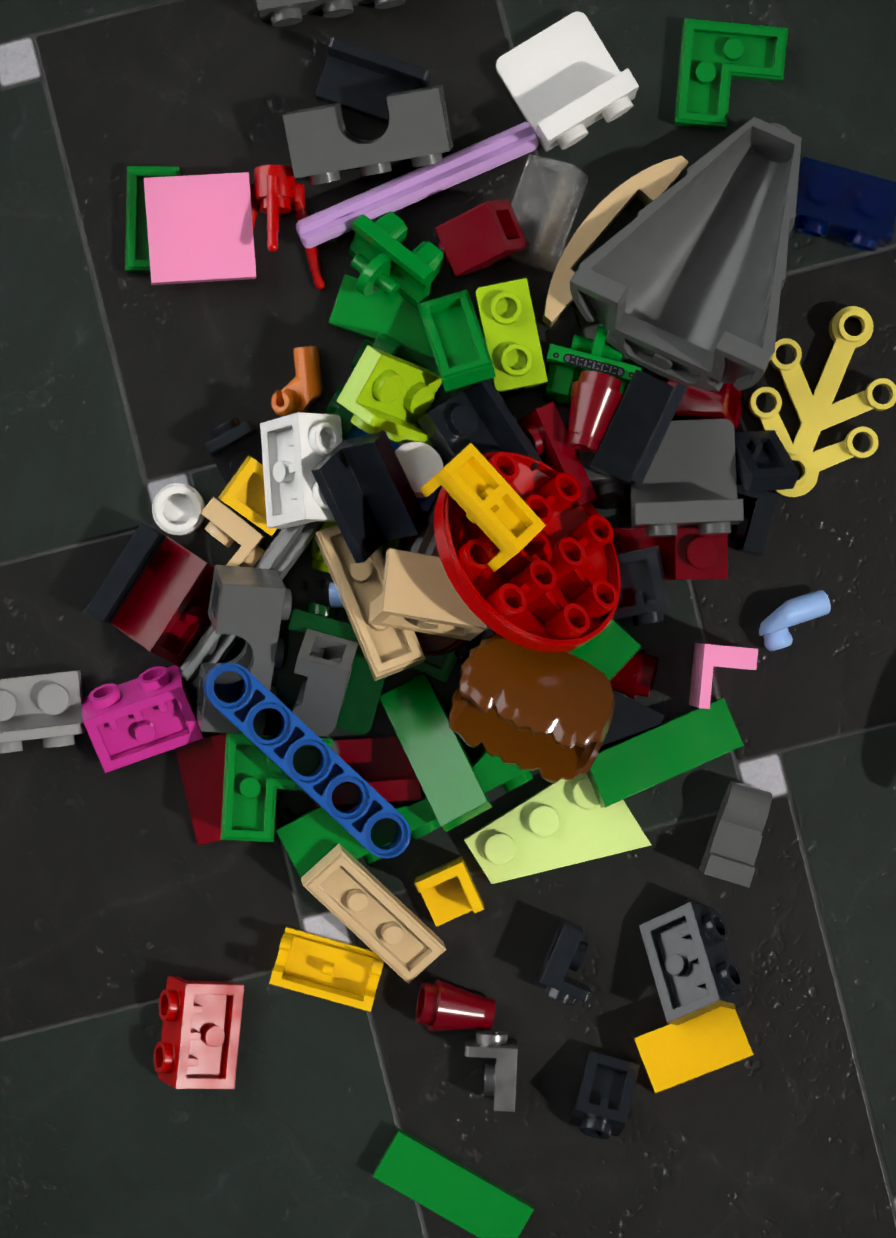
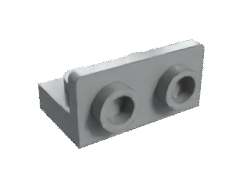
M80 670L0 679V754L23 751L22 741L42 738L43 748L74 745V735L87 732L82 716L83 690Z

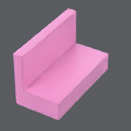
M694 643L689 705L710 709L713 667L756 670L758 649Z

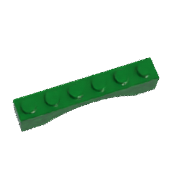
M485 750L472 764L485 793L501 784L505 792H508L533 779L530 770H520L517 765L504 764L499 757H491ZM423 796L421 800L392 805L408 822L413 840L440 827L426 796ZM334 805L337 810L344 811L350 809V807ZM320 806L282 824L276 830L300 878L339 843L355 859L363 857L366 864L380 859V857L372 854L357 842ZM384 818L374 823L370 835L375 846H386L394 840L397 832L394 821L390 818Z

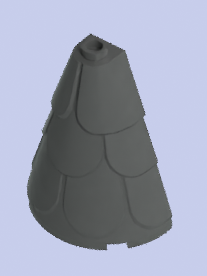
M753 117L688 167L684 178L639 211L637 218L580 263L579 269L570 280V291L577 308L585 320L593 322L596 318L606 328L605 330L608 331L605 339L610 345L639 365L672 381L716 392L720 391L724 383L734 384L733 387L740 391L750 388L759 382L775 352L780 295L786 279L789 233L792 231L796 217L802 137L793 134L781 124L768 123Z

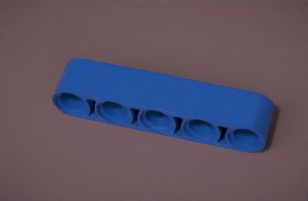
M229 662L216 664L208 670L203 681V691L209 703L357 842L380 858L389 859L397 857L405 851L411 837L410 827L406 819L255 676L241 665ZM226 671L237 673L242 679L243 684L239 697L230 702L218 699L213 688L216 678ZM273 708L281 717V728L273 737L261 738L254 731V718L262 709ZM313 745L320 755L318 767L309 774L297 773L292 762L294 753L301 746ZM342 782H353L358 790L356 804L348 810H337L331 799L333 790ZM384 818L392 819L396 824V837L386 846H375L370 835L374 823Z

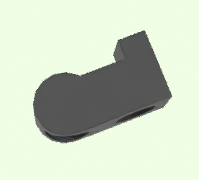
M307 629L297 657L294 673L306 676L308 679L303 681L299 689L292 712L318 737H324L332 733L336 727L347 691L358 643Z
M734 781L729 783L699 867L703 874L750 888L755 871L754 864L763 837L761 834L771 806V792Z

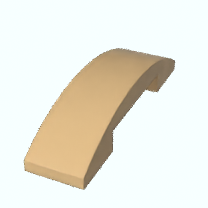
M683 156L664 160L634 175L604 198L583 221L566 246L548 289L542 322L549 328L573 302L570 280L575 273L573 271L574 267L634 197L647 206L675 183L689 163Z

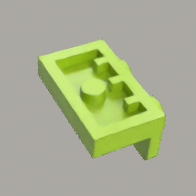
M527 278L479 287L476 290V299L485 342L496 375L493 378L496 391L503 392L524 387V391L545 387L548 380Z
M367 345L337 402L354 413L350 420L351 423L369 434L385 431L389 439L400 445L414 441L422 442L432 447L433 444L418 425L417 420L431 407L434 396L442 382L438 375L426 368Z

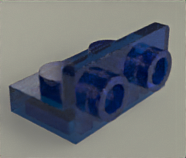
M803 157L799 167L797 206L794 222L797 223L796 231L819 238H825L827 232L847 237L846 244L848 246L870 252H875L877 246L886 247L892 242L895 230L892 228L896 217V182Z

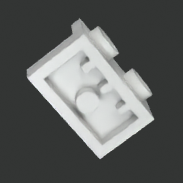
M297 412L260 423L267 528L285 529L315 521L336 522L311 470L342 442L340 416Z

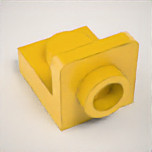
M248 455L218 498L272 536L277 528H267L263 465Z

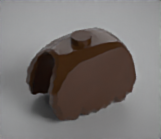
M494 634L491 638L481 640L480 646L472 648L468 659L461 665L462 677L459 682V688L451 697L453 706L449 716V728L454 733L459 734L466 745L474 748L483 743L485 751L491 757H499L504 764L517 765L520 770L527 769L533 771L538 769L543 779L554 784L560 779L571 781L579 774L588 772L608 733L615 707L611 682L605 674L585 660L574 656L571 651L556 653L535 651L519 646L499 634Z

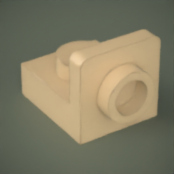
M213 497L201 512L203 516L210 520L204 529L227 548L234 541L241 545L226 566L253 568L265 552L260 545L266 537L220 500Z

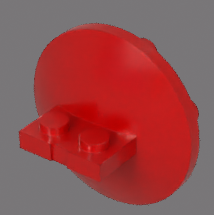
M500 451L482 454L546 526L518 554L497 571L493 572L487 563L498 555L497 553L500 550L476 523L472 524L465 516L467 513L442 487L434 511V533L437 550L450 582L463 602L484 624L496 634L519 646L540 652L556 653L574 650L584 645L607 627L614 616L619 602L621 588L620 568L612 541L614 531L610 522L599 515L591 502L574 509L573 503L580 498L581 487L572 475L564 472L559 473L541 461L518 453ZM533 462L539 464L537 469L531 471L530 466Z

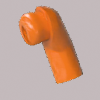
M318 346L293 349L296 376L282 390H277L271 398L272 409L277 415L287 416L297 412L306 413L321 397L323 384Z

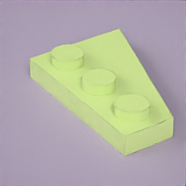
M587 773L579 774L571 781L560 779L555 784L551 783L464 838V841L491 884L651 846V843L624 800L601 808Z

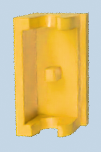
M472 443L419 489L427 498L439 486H442L467 513L465 516L472 524L476 523L500 550L497 553L498 555L487 563L493 572L497 571L518 554L546 526Z
M286 926L269 984L371 1012L384 961L371 949Z
M722 1006L682 1024H669L634 1038L655 1094L754 1055L736 1010Z

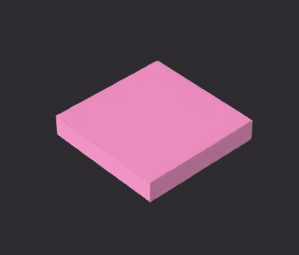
M249 172L144 178L151 285L256 279Z

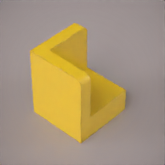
M462 856L415 877L414 884L418 893H421L436 927L470 911H473L475 914L484 910L482 899Z

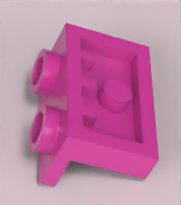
M176 665L167 668L164 666L152 667L141 673L136 679L119 685L113 683L104 684L95 688L88 696L83 697V723L105 773L203 739V732L200 730L193 705L184 686L180 667Z

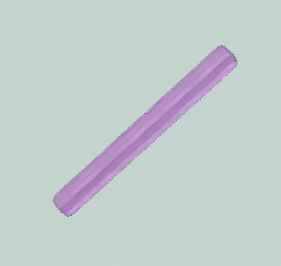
M529 122L521 123L443 157V162L420 167L301 219L296 223V230L305 248L315 247L353 230L352 223L362 214L373 221L385 213L395 212L536 150L539 145L535 130Z

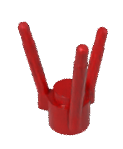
M263 165L254 169V184L250 185L253 231L259 206L260 212L267 214V247L270 252H275L278 249L279 214L290 212L291 204H293L298 221L308 217L305 205V185L296 183L293 168L287 165ZM316 246L305 248L315 287L323 289L325 282Z

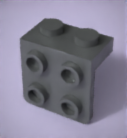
M730 420L671 421L642 485L638 490L630 486L632 529L645 528V537L677 536V527L698 526L699 535L730 534L731 525H738L744 521L743 499H737L734 425Z

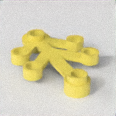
M845 307L832 317L829 324V334L834 344L813 395L799 363L802 357L799 344L789 338L780 339L775 343V352L769 362L776 370H779L801 423L793 443L778 413L782 406L779 392L771 387H761L754 391L749 398V409L755 417L759 418L764 431L775 430L792 461L799 463L802 467V476L796 481L793 489L775 490L782 496H802L816 485L819 471L853 457L857 459L869 457L878 448L877 434L871 428L862 426L851 430L846 435L844 441L813 452L822 430L872 409L876 411L886 410L896 403V385L886 378L876 379L864 391L833 403L854 350L864 345L873 333V320L869 313L861 307ZM854 317L860 321L862 330L858 336H851L845 331L844 322L847 318ZM779 346H788L793 350L794 359L792 363L782 364L777 360L776 350ZM882 385L889 390L890 398L886 404H879L873 399L872 392L875 386ZM765 393L773 398L774 408L771 412L764 413L757 408L756 399L758 395ZM857 433H863L870 439V447L864 453L858 452L853 447L852 441Z

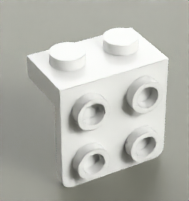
M579 11L571 13L500 56L496 62L497 73L526 121L535 130L545 152L557 145L564 150L588 135L589 132L586 129L588 126L603 117L607 123L629 111L634 106L631 100L635 98L639 88L638 83L628 68L622 72L619 71L587 16Z

